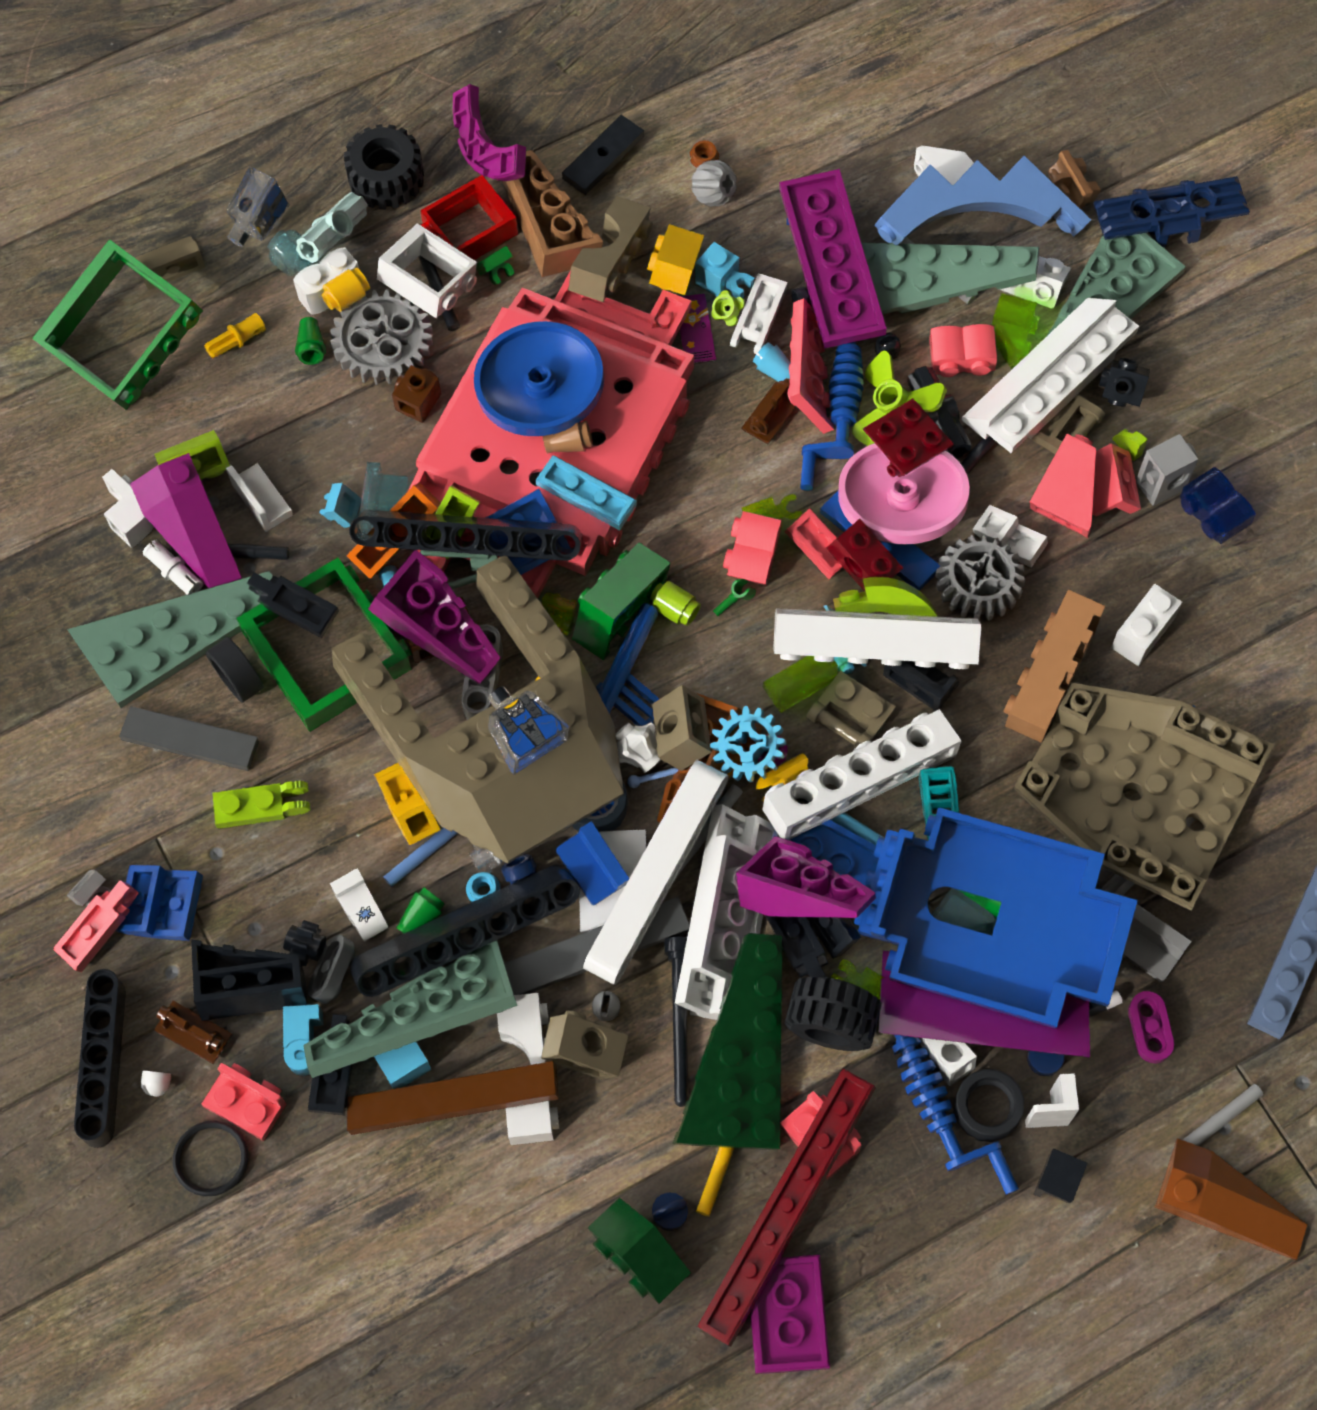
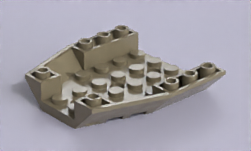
M1072 683L1058 707L1051 728L1032 762L1028 761L1014 790L1075 846L1105 854L1101 867L1192 911L1274 744L1180 700ZM1071 759L1078 764L1079 768L1074 771L1066 770L1062 767L1061 761ZM1134 789L1140 794L1141 799L1131 801L1124 796L1123 791ZM1193 817V819L1199 820L1203 824L1204 829L1201 831L1191 830L1186 824V819Z

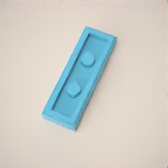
M554 455L536 478V485L619 531L637 506L636 499Z

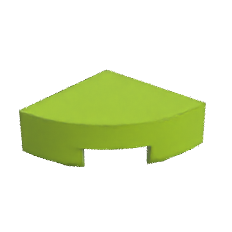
M1123 429L1112 438L1120 448L1130 452L1133 461L1142 456L1148 440L1140 432L1136 431L1132 434L1128 432V429Z

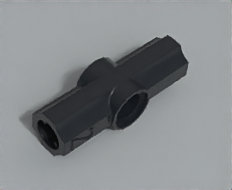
M927 366L917 368L907 378L911 391L940 383L933 367L929 368ZM945 394L941 407L934 412L926 413L952 441L954 445L946 451L958 459L971 450V443L959 421V410L953 396Z

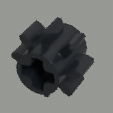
M303 920L301 927L295 925L290 927L284 940L283 949L289 951V954L299 955L301 964L307 966L309 959L315 961L320 959L326 945V936L320 934L322 929H319L318 924Z

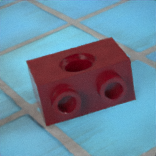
M860 518L826 547L863 591H865L864 578H893L903 569Z

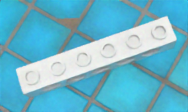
M940 709L931 714L922 713L915 717L910 724L902 728L893 727L881 738L873 742L865 741L859 744L853 752L845 756L836 755L829 759L824 766L814 771L813 769L803 771L794 781L785 785L779 783L773 786L765 794L762 810L779 837L790 840L919 776L922 769L935 768L955 758L962 740ZM912 742L921 743L923 747L915 746ZM883 756H890L895 761H888ZM861 770L864 771L867 775H859L854 771ZM832 784L835 785L838 789H828L825 785ZM795 799H805L809 803L800 804Z

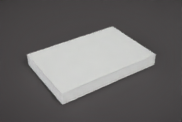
M646 831L599 832L630 878L646 850ZM625 886L594 906L590 904L580 889L581 934L605 924Z

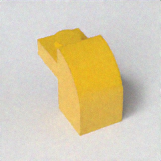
M399 763L374 774L385 797L384 799L409 845L440 831L434 815Z

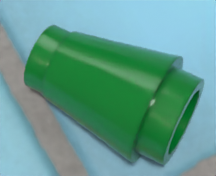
M305 317L300 320L295 346V354L299 360L308 365L321 362L326 354V346L318 321L313 317Z
M423 887L419 893H414L396 928L405 934L435 920L442 914L440 910L445 903Z

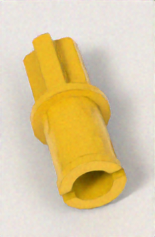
M254 313L234 326L228 325V331L205 343V349L211 358H215L235 346L241 348L244 346V342L266 331L265 324L261 317Z

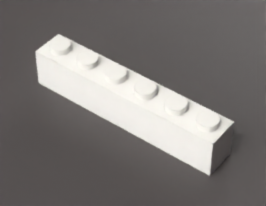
M776 608L773 649L774 654H780V658L784 660H800L801 655L814 656V660L819 662H833L834 657L848 658V662L855 664H866L868 659H882V664L892 666L902 665V661H915V665L919 667H935L936 662L949 663L950 668L968 669L969 664H978L981 623L978 619Z

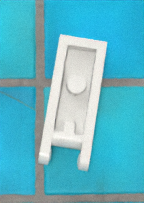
M757 274L731 338L730 346L736 348L740 338L756 342L754 354L759 352L765 345L787 290V282L763 274Z

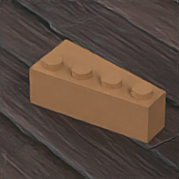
M533 150L526 151L525 177L511 181H502L541 276L545 277L569 271L582 248H602L603 240L597 233L594 234L591 231L586 218L582 213H577L570 204L571 199L565 191H560L554 183V177Z
M1071 590L1067 591L1057 614L1052 612L1044 630L1048 633L1044 641L1039 639L1034 647L1031 658L1035 660L1031 668L1025 666L1017 685L1021 686L1018 696L1011 694L1003 712L1008 714L1005 727L1040 743L1043 742L1058 707L1092 641L1105 609L1104 605Z

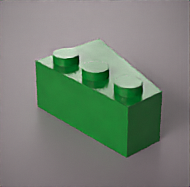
M640 542L630 551L625 550L611 570L605 569L598 578L597 583L592 588L587 587L581 593L578 599L580 607L572 640L604 661L610 653L608 649L612 639L616 634L621 637L624 636L628 631V627L624 624L639 611L643 603L649 604L652 601L650 600L651 594L659 583L665 584L671 563Z

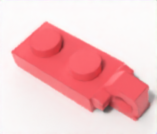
M120 880L111 892L106 891L101 896L96 895L55 945L53 950L73 969L82 973L124 921L125 916L130 911L128 907H130L139 892L130 884Z

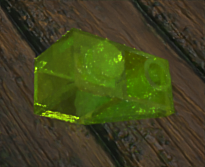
M1001 293L991 325L994 326L996 347L1012 370L1021 359L1023 360L1030 353L1032 342L1027 341L1029 333L1035 335L1040 316L1035 315L1037 302Z

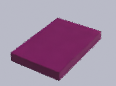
M820 1255L781 1257L750 1312L755 1375L829 1370L830 1361Z

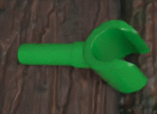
M745 579L735 580L731 586L732 593L713 612L720 616L739 599L751 600L756 594V589L750 587L742 594V588L748 581Z

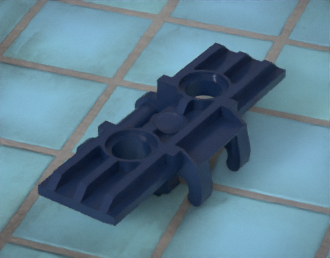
M1238 176L1196 184L1194 181L1184 180L1179 185L1151 190L1138 188L1133 190L1132 195L1094 201L1093 204L1105 240L1149 232L1151 235H1156L1155 241L1163 248L1166 247L1170 235L1188 232V244L1196 243L1200 239L1201 223L1249 215L1250 213ZM1205 198L1209 201L1210 205L1199 207L1194 201Z

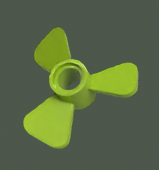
M881 351L867 366L865 371L866 379L876 387L873 401L877 408L853 425L852 434L859 442L866 446L874 444L871 438L864 432V427L912 398L925 412H934L941 407L947 388L942 383H935L908 392L899 382L895 381L892 356L887 351Z

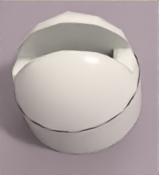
M143 1070L141 1078L143 1091L150 1096L157 1097L163 1095L169 1088L171 1073Z

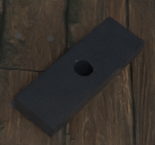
M621 114L562 172V179L586 195L644 137V130Z

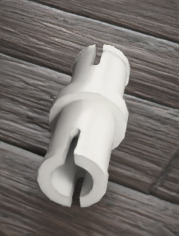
M159 540L152 541L155 547L150 543L145 547L143 555L162 571L161 575L166 580H172L186 595L194 593L192 589L195 592L201 590L204 584L203 581L197 578L185 566V561L181 557H175Z

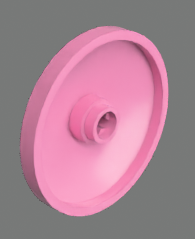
M874 443L853 455L845 464L840 474L838 497L840 507L847 520L854 524L860 518L878 540L887 543L917 544L936 539L952 530L961 521L967 510L970 489L967 474L960 462L947 451L942 452L905 476L891 477L887 472L890 460Z

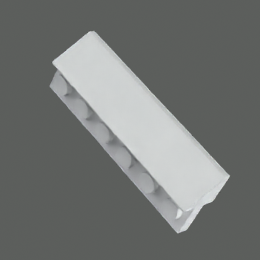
M1087 298L963 415L961 420L985 440L990 436L1012 453L1028 437L1032 439L1104 367L1114 360L1116 352L1137 333L1139 325L1115 307L1117 300Z
M723 804L715 805L711 813L675 999L676 1004L690 1010V1015L717 1020L721 1009L719 1008L723 996L726 995L732 978L731 973L744 935L748 933L760 934L763 914L740 907L736 872L774 836H778L770 822L757 815L746 817Z

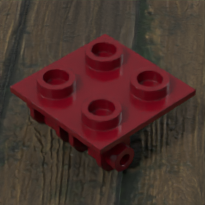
M913 398L863 428L864 432L890 460L887 472L891 477L907 475L954 445Z

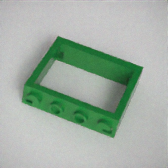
M109 239L32 339L127 410L131 404L139 399L142 389L149 380L159 373L161 365L166 358L177 350L180 340L187 331L197 324L203 310L193 300ZM126 265L177 302L180 307L118 387L113 389L60 347L123 266Z
M337 557L295 583L313 594H317L340 580L392 654V656L382 661L391 677L395 680L412 670L408 658L412 655L410 649L403 639L398 641L391 633L394 631L391 627L368 610L374 598L367 589L362 591L357 585L360 580L351 565L345 567ZM259 604L237 617L236 620L243 635L308 731H313L357 704V701L346 685L341 686L312 705L309 703L259 629L279 617V615L268 610L264 605Z

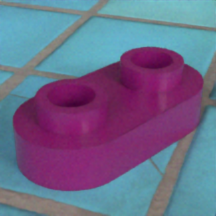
M1151 991L1140 992L1134 996L1128 1007L1136 1049L1143 1060L1149 1063H1161L1170 1056L1174 1049V1039L1166 1005L1158 994ZM1147 1007L1152 1015L1150 1017L1143 1016L1140 1008ZM1148 1042H1157L1160 1050L1152 1051L1148 1047Z

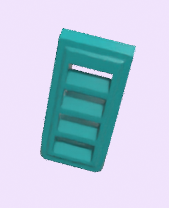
M953 766L920 770L918 780L926 828L929 815L936 816V814H932V810L938 809V807L943 809L950 808V811L959 813V803ZM946 783L944 785L929 786V784ZM948 794L947 799L931 800L930 797L932 795Z

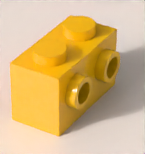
M669 224L665 236L658 235L654 251L651 254L647 270L653 272L649 284L658 286L663 290H670L685 295L704 235Z

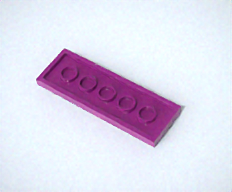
M840 169L779 182L780 194L824 348L886 335L887 328Z

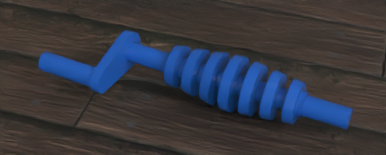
M856 342L839 345L836 349V357L834 358L831 378L829 380L831 422L837 426L836 441L807 444L802 447L803 460L800 484L802 490L810 491L813 489L816 458L849 459L854 455V446L848 442L849 427L853 426L857 421V414L864 390L862 349L856 345Z
M894 1035L897 1041L892 1046L894 1055L903 1054V1056L896 1060L898 1068L909 1067V1069L900 1074L902 1082L915 1080L905 1087L908 1096L921 1093L911 1102L915 1108L927 1106L919 1115L923 1121L932 1118L933 1122L927 1125L930 1133L936 1132L941 1137L951 1161L945 1164L947 1170L953 1171L988 1156L1005 1194L1008 1195L1019 1190L1001 1151L1002 1146L999 1141L967 1154L963 1153L952 1129L953 1124L957 1122L955 1114L947 1116L945 1112L952 1108L951 1101L940 1102L939 1100L948 1094L946 1086H941L934 1089V1086L941 1083L944 1079L940 1072L927 1074L937 1067L933 1060L921 1061L929 1056L926 1048L916 1050L915 1047L922 1043L920 1038Z

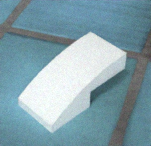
M992 505L988 506L973 528V533L980 538L985 534L987 542L993 543V540L998 537L1001 548L1010 544L1011 550L1009 554L1018 553V562L1032 568L1048 544L1047 536L1020 525L1017 516Z

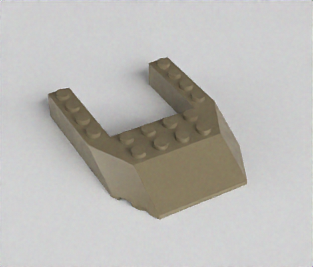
M500 556L477 569L476 588L540 677V679L510 695L511 697L506 698L500 704L492 705L447 732L433 738L362 633L333 647L332 660L334 669L399 765L402 766L405 774L439 824L450 832L455 831L468 838L473 845L491 851L495 857L508 864L623 796L624 791L614 722L578 654L507 556ZM527 694L530 699H534L549 714L552 713L561 721L563 730L558 735L564 741L514 773L507 759L513 756L514 753L507 743L508 740L502 733V730L497 728L500 725L498 721L500 719L495 713ZM521 701L519 708H523ZM518 704L515 706V708L513 707L512 710H511V709H507V710H509V711H516V710L518 709V708H516V707H518ZM504 710L509 715L512 714V712Z

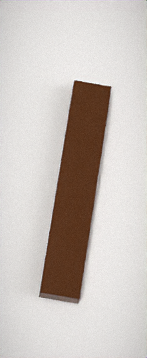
M554 1061L347 1097V1131L351 1135L558 1100L557 1066Z

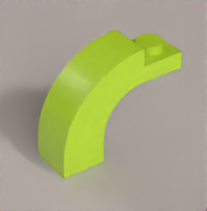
M864 578V592L859 593L858 590H848L840 593L839 598L833 599L835 611L885 612L895 615L939 617L932 603L915 587L893 578Z

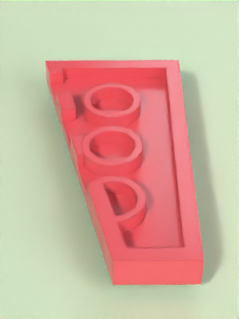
M803 298L793 303L788 397L790 402L797 406L825 434L834 430V424L831 422V418H827L826 408L830 407L829 393L825 392L823 387V380L828 378L827 367L820 353L825 352L814 310Z

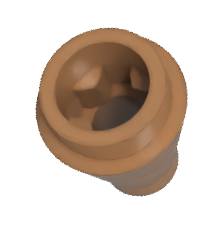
M587 421L577 422L565 431L543 436L547 454L553 452H585L586 448L593 447Z

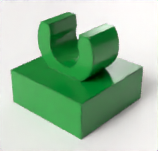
M504 246L478 262L476 269L480 276L489 272L490 281L497 285L501 283L500 278L497 276L498 269H503L508 277L514 274L513 267L505 262L513 257L508 247Z

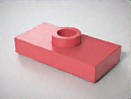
M809 508L786 529L785 533L818 569L830 579L842 568V565L826 549L837 537Z

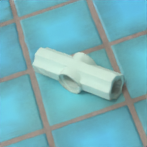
M351 192L345 195L324 216L315 219L312 227L297 240L296 251L300 257L311 263L316 262L340 239L350 235L353 227L367 215L366 208L368 205L364 198Z

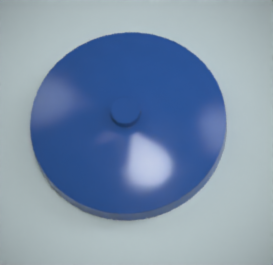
M531 322L503 332L484 349L474 371V388L478 403L484 414L500 428L523 436L552 435L565 431L577 422H581L597 405L604 387V369L596 346L579 330L556 322Z

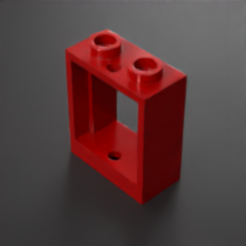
M483 175L420 210L421 226L453 246L439 226L479 203L495 225L456 247V249L473 260L518 235L516 216Z

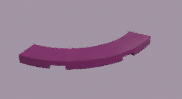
M469 84L454 92L453 121L454 126L459 129L460 138L457 141L467 163L479 174L498 181H511L525 177L526 147L520 144L504 148L498 147L487 136L479 110V87Z

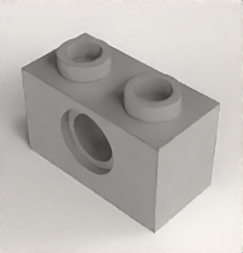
M1178 434L1146 451L1136 483L1152 506L1186 490L1198 461L1194 447L1190 443H1186L1183 437Z

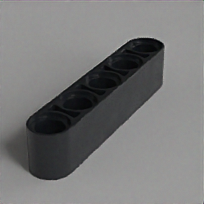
M99 969L93 972L86 984L74 1117V1130L77 1136L94 1148L107 1145L112 1140L115 1131L126 998L125 986L116 974L108 969ZM114 983L111 992L106 995H99L100 988L104 984ZM111 1017L110 1023L106 1028L96 1029L97 1022L101 1018ZM101 1051L108 1052L107 1058L103 1063L93 1064V1059L97 1053ZM97 1086L105 1087L104 1094L99 1099L90 1100V1094ZM94 1121H101L100 1131L95 1135L88 1136L87 1129L89 1125Z

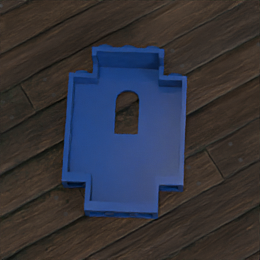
M939 807L936 816L929 815L924 835L930 836L929 841L916 838L914 832L901 828L899 832L887 829L885 838L879 836L874 851V857L879 858L876 871L869 870L865 886L876 893V899L855 918L854 924L859 925L858 932L860 935L898 945L897 951L890 950L885 970L891 972L890 980L1054 1029L1057 1028L1066 995L1108 1007L1138 900L1096 889L1105 854ZM949 887L1001 902L993 934L988 935L937 920L928 909L930 895L938 888Z

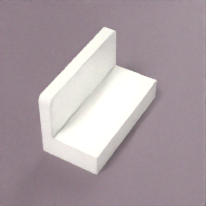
M258 463L240 474L236 472L232 465L226 468L232 486L265 532L293 516L291 508Z
M1075 1073L1059 1075L1050 1090L1051 1104L1034 1105L1025 1119L1026 1128L1068 1126L1079 1111Z

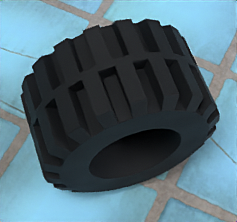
M382 124L376 125L374 129L367 127L363 129V134H355L353 136L354 142L349 141L346 146L347 151L344 152V164L351 191L358 196H362L369 207L374 208L375 205H378L379 209L386 210L387 206H392L393 209L398 208L401 202L404 204L411 201L410 196L416 197L419 193L418 187H422L424 182V170L420 148L416 144V139L413 135H408L407 130L403 128L396 130V126L390 124L388 128L383 127ZM382 163L396 164L395 167L386 171L373 170L375 166Z
M827 977L800 978L796 980L785 1025L800 1038L823 1047L843 1051L865 1050L872 1046L882 1003L869 991L849 982Z

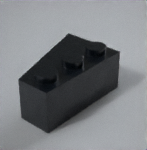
M191 939L194 1004L202 1021L282 1010L284 1006L307 1005L305 973L299 955L255 949V952L235 949L233 945L223 944V947L206 945L200 940Z

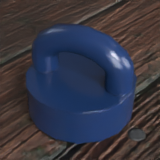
M524 854L508 864L505 863L501 871L506 882L513 884L521 878L536 873L537 866L532 855Z
M671 1192L657 1197L652 1207L654 1222L658 1227L667 1231L677 1230L682 1227L688 1216L687 1203L683 1197Z

